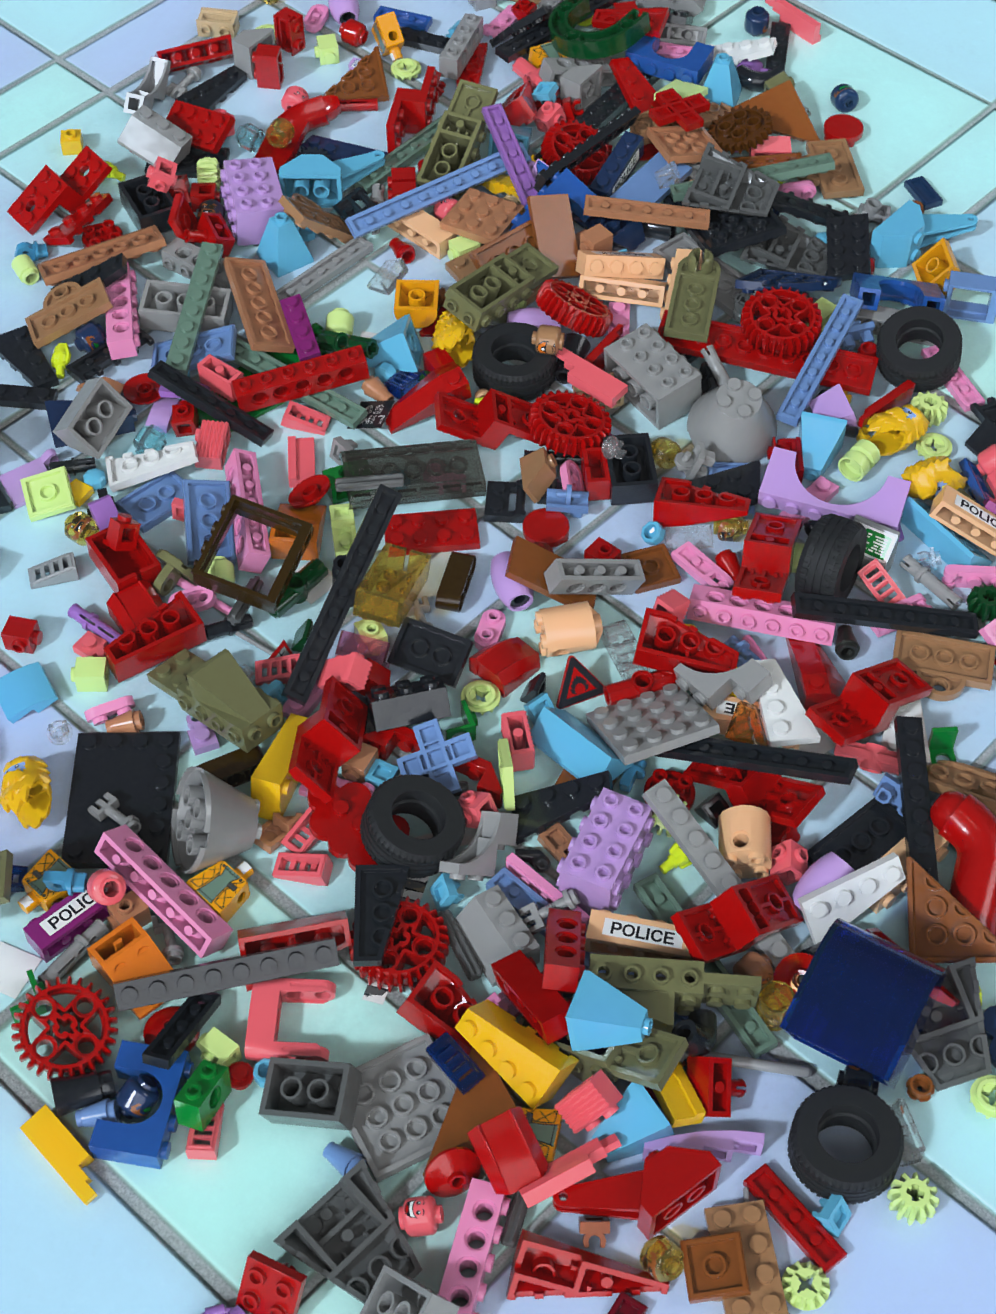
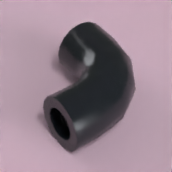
M743 64L736 68L741 86L753 91H764V82L784 71L780 66H775L764 72L754 71Z
M708 1009L695 1010L688 1015V1019L682 1020L674 1026L671 1034L687 1039L689 1046L685 1051L686 1054L692 1057L706 1056L712 1051L717 1040V1018L713 1011Z

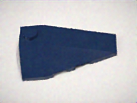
M572 212L573 221L584 229L588 230L599 223L613 233V245L634 250L638 248V245L646 241L642 222L591 216L584 223Z

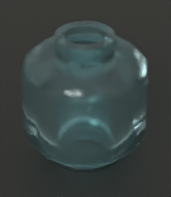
M246 123L237 129L235 138L239 147L255 153L259 150L265 139V133L259 127Z
M156 425L143 426L133 440V445L136 448L135 453L142 454L145 449L150 448L157 451L163 450L167 444L166 433Z

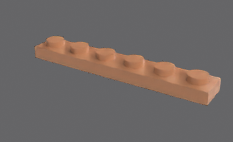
M587 194L585 196L583 215L708 230L709 209Z

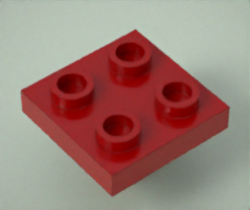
M253 1250L247 1257L235 1305L252 1314H297L307 1276L296 1271L293 1265L288 1267L289 1263L281 1264Z

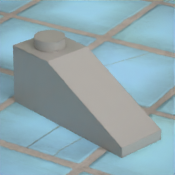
M666 22L660 42L694 46L696 42L705 44L708 28Z

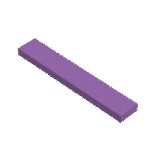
M501 103L482 107L481 112L519 200L523 206H526L528 204L527 198L529 196H536L538 193L533 188L536 181Z

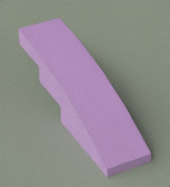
M720 1130L672 1135L644 1143L642 1160L644 1161L654 1150L660 1152L666 1146L710 1151L718 1161L731 1163L733 1152L761 1156L765 1133Z

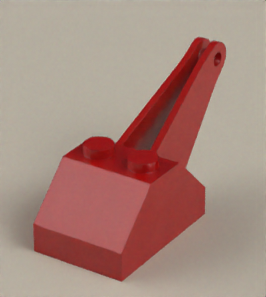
M666 1146L660 1152L654 1150L645 1158L643 1170L573 1184L554 1194L552 1203L559 1212L638 1220L637 1227L649 1241L717 1189L722 1164L710 1151Z

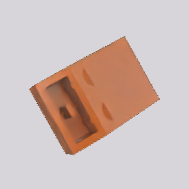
M280 503L277 511L313 524L312 538L301 560L311 561L312 559H319L327 506L310 505L304 508H294L290 504ZM271 527L269 537L271 558L286 559L296 536Z
M133 916L87 948L92 965L113 990V982L174 970L149 934ZM165 1002L134 1008L131 1011L141 1020Z

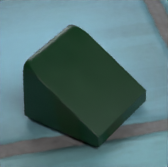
M307 619L296 631L291 647L292 651H302L313 628L312 619Z

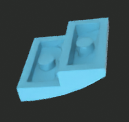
M39 662L18 668L0 678V705L7 719L13 724L33 709L40 713L59 699Z

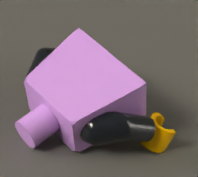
M840 384L835 385L829 390H821L809 403L812 413L847 420L845 436L856 438L857 441L861 439L869 440L871 438L868 435V427L864 426L858 430V422L850 406L852 395H848V391L842 390Z

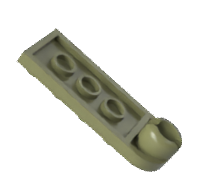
M699 247L693 249L687 257L679 262L663 336L707 343L721 273L720 265L714 260V256L709 249H705L701 270H697L701 251Z

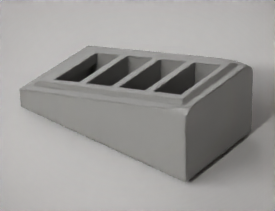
M73 552L28 568L31 589L79 580ZM41 574V578L36 579V575Z

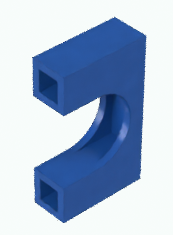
M643 36L637 43L628 48L625 57H629L641 73L668 81L678 79L683 82L699 85L713 63L714 46L696 42L686 56L669 59L656 54L660 47V38Z
M568 168L562 173L558 171L550 180L553 183L549 187L544 185L537 195L568 194L571 211L585 223L591 217L583 215L586 194H595ZM528 204L524 207L526 211L523 215L518 213L511 221L513 226L510 230L530 220Z
M856 272L853 273L849 292L850 296L864 300L861 309L877 311L879 301L881 300L900 302L912 307L928 306L943 311L946 301L939 285L935 283Z
M122 1040L114 1064L118 1079L127 1080L133 1075H147L157 1083L158 1089L163 1093L162 1102L158 1110L150 1118L140 1123L125 1124L97 1119L88 1145L93 1158L161 1170L163 1160H167L170 1155L171 1142L169 1140L171 1133H175L178 1128L174 1098L194 1072V1062H191L189 1051L184 1050L171 1068L167 1070L143 1063L142 1053L149 1044Z

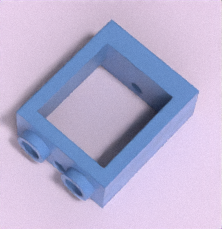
M951 270L950 277L945 279L943 292H946L944 295L946 301L943 312L953 319L994 324L996 316V277ZM953 288L990 293L988 304L951 300Z

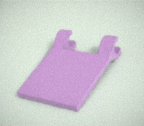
M48 449L41 457L0 475V482L16 509L26 505L20 479L48 471L45 466H49L51 462L59 461L54 449Z

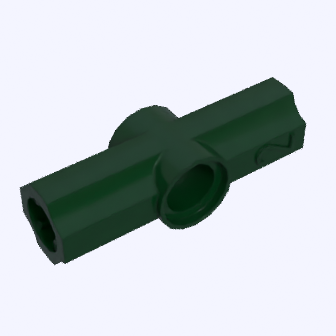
M323 330L321 334H318L317 338L320 349L332 352L361 345L365 358L370 359L377 355L379 349L375 339L353 336L344 332L337 333Z
M318 558L312 559L299 572H295L276 613L272 614L269 612V614L274 618H280L294 604L306 601L308 592L328 575V568Z

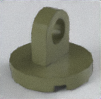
M158 550L155 557L164 563L165 566L153 584V588L157 593L162 596L169 594L181 577L194 583L191 567L189 568L184 565L179 558L168 551Z

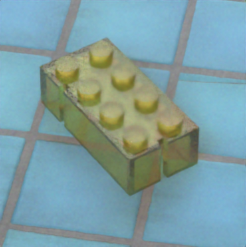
M386 542L356 589L353 615L365 620L384 623L390 627L400 628L405 616H407L428 580L432 555L411 549L407 571H403L407 548Z

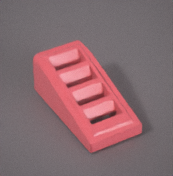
M290 400L283 415L281 426L325 435L332 417ZM318 421L323 422L321 427L317 425Z
M877 558L857 572V575L878 602H885L883 599L894 591L897 595L887 603H896L906 599ZM877 568L879 570L871 578H866V575ZM881 576L885 578V580H883L877 586H872V583L879 579ZM887 584L891 586V588L879 595V590Z
M300 653L255 661V684L262 685L267 683L269 685L275 679L286 684L292 673V667L295 666ZM282 667H287V672L282 673ZM262 668H267V676L262 677ZM272 668H277V674L272 675Z
M308 807L280 842L293 853H307L319 840L306 827L314 812L310 807ZM303 831L310 837L306 840L299 833ZM295 838L303 845L299 848L291 841Z
M279 852L272 876L283 880L328 886L333 862L328 854ZM287 861L291 862L289 869L285 870ZM298 863H299V864H300L299 870L296 871L297 865H298Z
M224 1103L211 1120L214 1122V1125H208L204 1130L212 1131V1135L198 1134V1130L189 1129L186 1145L188 1159L217 1160ZM197 1140L210 1141V1144H196Z

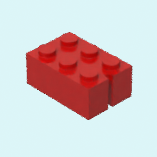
M108 528L85 538L90 558L115 593L137 583L139 580L149 581L153 586L156 577L162 570L160 562L140 535L138 536L136 551H114L105 545L103 538L107 537Z

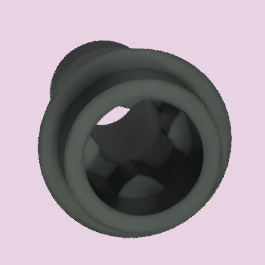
M841 625L837 630L835 652L843 660H852L857 656L860 647L852 632V627L850 625Z

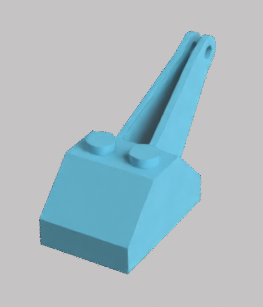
M375 150L335 161L329 160L322 154H301L279 168V183L282 193L290 198L294 193H298L311 199L322 208H333L335 204L343 199L344 190L384 166L385 154L381 150Z
M909 200L873 230L870 243V257L875 258V268L907 267L920 257V248L937 243L943 237L948 239L974 231L978 218L974 214H922L920 205Z

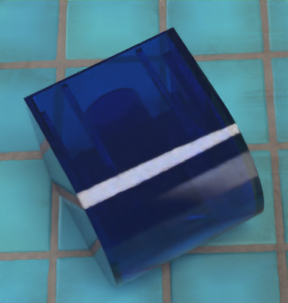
M838 918L831 925L816 950L779 1027L791 1038L846 1066H857L873 1074L874 1080L895 1089L934 1006L947 969Z

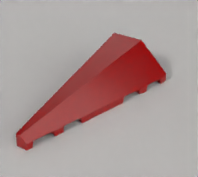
M522 1229L513 1256L506 1299L516 1300V1297L534 1296L535 1299H544V1296L564 1295L565 1298L612 1296L613 1293H620L621 1291L631 1295L660 1291L661 1294H667L670 1283L667 1278L656 1275L659 1280L657 1281L647 1271Z

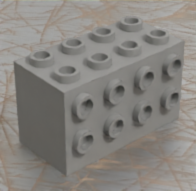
M647 323L604 348L605 372H614L615 378L628 385V392L624 397L658 430L690 412L692 405L701 397V372L689 364L685 356L680 355L674 350L671 343L666 342L660 337L658 331L652 329Z

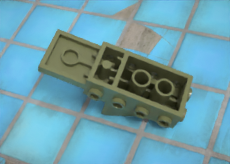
M460 79L448 110L444 111L442 118L438 122L436 133L431 139L429 150L424 157L421 170L417 174L416 183L418 187L481 160L479 147L481 143L485 142L487 136L485 131L486 121L481 111L482 107L495 104L499 94L498 89ZM464 192L452 196V198L458 200L460 196H463Z
M527 242L508 255L503 252L450 286L445 293L446 298L443 307L474 332L482 327L486 328L487 326L507 323L508 312L513 311L521 301L528 300L532 295V289L555 275L559 266Z
M184 648L147 673L148 681L176 699L183 711L246 753L280 730L285 723L281 702L277 698H272L264 693L261 688H256L227 649L222 650L208 661H204Z
M590 953L589 968H585V970L591 971L648 1010V1017L653 1018L652 1028L671 1033L673 1030L674 1012L681 1016H688L691 1012L700 1009L701 1003L714 1008L721 1007L722 1005H733L736 1009H749L756 1006L762 988V976L704 972V961ZM606 970V973H599V971ZM634 972V975H628V973ZM663 974L665 977H656V975Z
M564 996L566 1001L570 1000L572 1002L573 998ZM522 1016L518 1023L523 1027L529 1026L534 1029ZM652 1028L649 1036H644L642 1042L592 1050L572 1051L569 1034L553 1042L560 1047L559 1051L565 1055H573L579 1059L571 1074L582 1082L602 1069L612 1082L616 1083L618 1078L658 1091H662L689 1046L685 1037Z

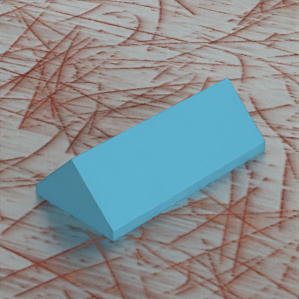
M910 496L907 498L901 522L948 565L990 566L992 564V561L968 539L930 517L931 506Z
M544 706L531 730L533 744L577 779L608 770L613 781L634 765L632 763L625 766L597 733L566 710Z

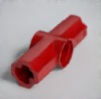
M639 670L630 679L603 686L605 701L608 706H612L622 699L631 700L640 697V694L643 692L663 690V686L667 684H676L675 680L677 678L674 671L657 670L648 672Z

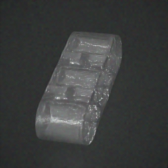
M625 620L603 626L601 639L623 680L632 678V675L639 670L651 672L650 668L632 664L637 641Z

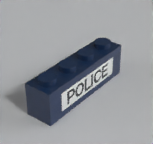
M628 131L624 132L589 186V189L596 196L607 195L610 197L628 180L644 155V137Z

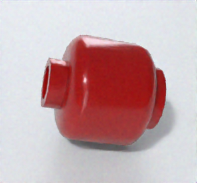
M352 18L343 22L339 28L341 40L353 47L364 45L368 38L366 25Z

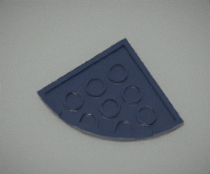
M760 268L736 279L735 289H742L741 292L753 294L755 290L763 291L764 288L770 291L772 286L775 289H779L782 286L785 290L791 287V291L794 292L799 289V294L801 295L802 292L822 290L833 292L835 288L841 286L842 277Z

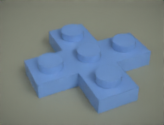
M437 718L414 726L413 730L420 750L396 759L401 775L429 777L444 785L452 794L462 791L454 767L478 758L470 733L467 732L445 741Z

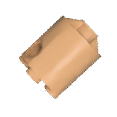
M588 601L543 608L535 612L534 629L536 634L540 633L538 646L541 657L546 656L548 658L596 649L603 633V626L600 614L589 605Z
M751 805L729 807L718 816V850L740 880L742 878L759 879L769 876V870L772 868L771 817L767 811Z

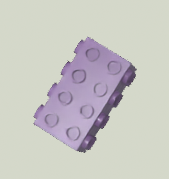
M272 157L223 161V169H220L221 182H223V186H220L221 198H225L223 203L225 211H228V225L232 224L230 225V231L236 239L237 246L260 244L269 218L278 212H284V207L278 202L283 193Z
M603 788L599 796H594L590 805L591 812L589 816L582 818L578 837H572L568 846L569 853L566 858H561L557 867V873L560 874L556 886L559 887V891L562 893L565 889L570 890L573 888L580 900L577 906L589 916L591 909H605L612 913L618 909L622 894L625 889H628L635 868L639 867L643 852L646 847H649L653 838L651 830L655 818H652L653 810L650 806L607 788Z

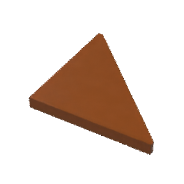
M379 46L374 47L372 53L363 57L357 63V66L341 77V81L330 87L324 93V96L335 95L340 99L377 98L378 102L389 101Z
M791 80L733 107L737 110L739 106H742L743 109L749 105L751 109L756 105L757 109L763 108L764 111H768L772 119V133L791 136L790 138L802 142L820 140Z
M906 857L909 958L919 964L956 963L975 956L976 963H996V936L912 857Z
M473 1047L427 1165L437 1154L452 1147H466L474 1151L467 1133L477 1125L500 1115L510 1108L516 1107L498 1073Z

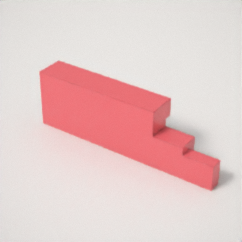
M765 0V3L773 7L772 10L780 15L779 22L791 24L790 30L812 45L820 41L821 23L786 0Z
M563 347V350H559L556 354L557 358L564 361V368L569 370L567 382L608 407L613 408L617 401L628 392L627 384Z
M288 436L289 488H294L306 478L316 475L314 437L296 438V436Z
M615 1133L600 1141L598 1138H595L548 1163L549 1168L544 1177L519 1189V1193L526 1206L530 1208L595 1173L593 1164L607 1157V1153L622 1146Z

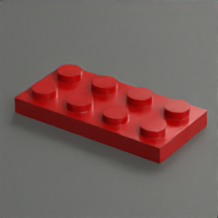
M179 100L174 102L166 117L168 121L193 136L191 147L216 155L236 121L230 115Z
M475 508L394 514L384 533L387 557L480 549Z

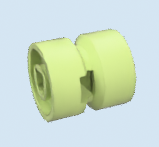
M865 439L858 440L850 448V451L838 461V468L841 474L848 480L860 481L880 460V451L871 441Z

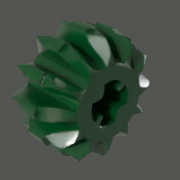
M984 583L979 587L974 586L966 600L968 612L976 613L977 618L982 620V624L986 620L991 622L996 618V588L993 586V583L990 586H986Z

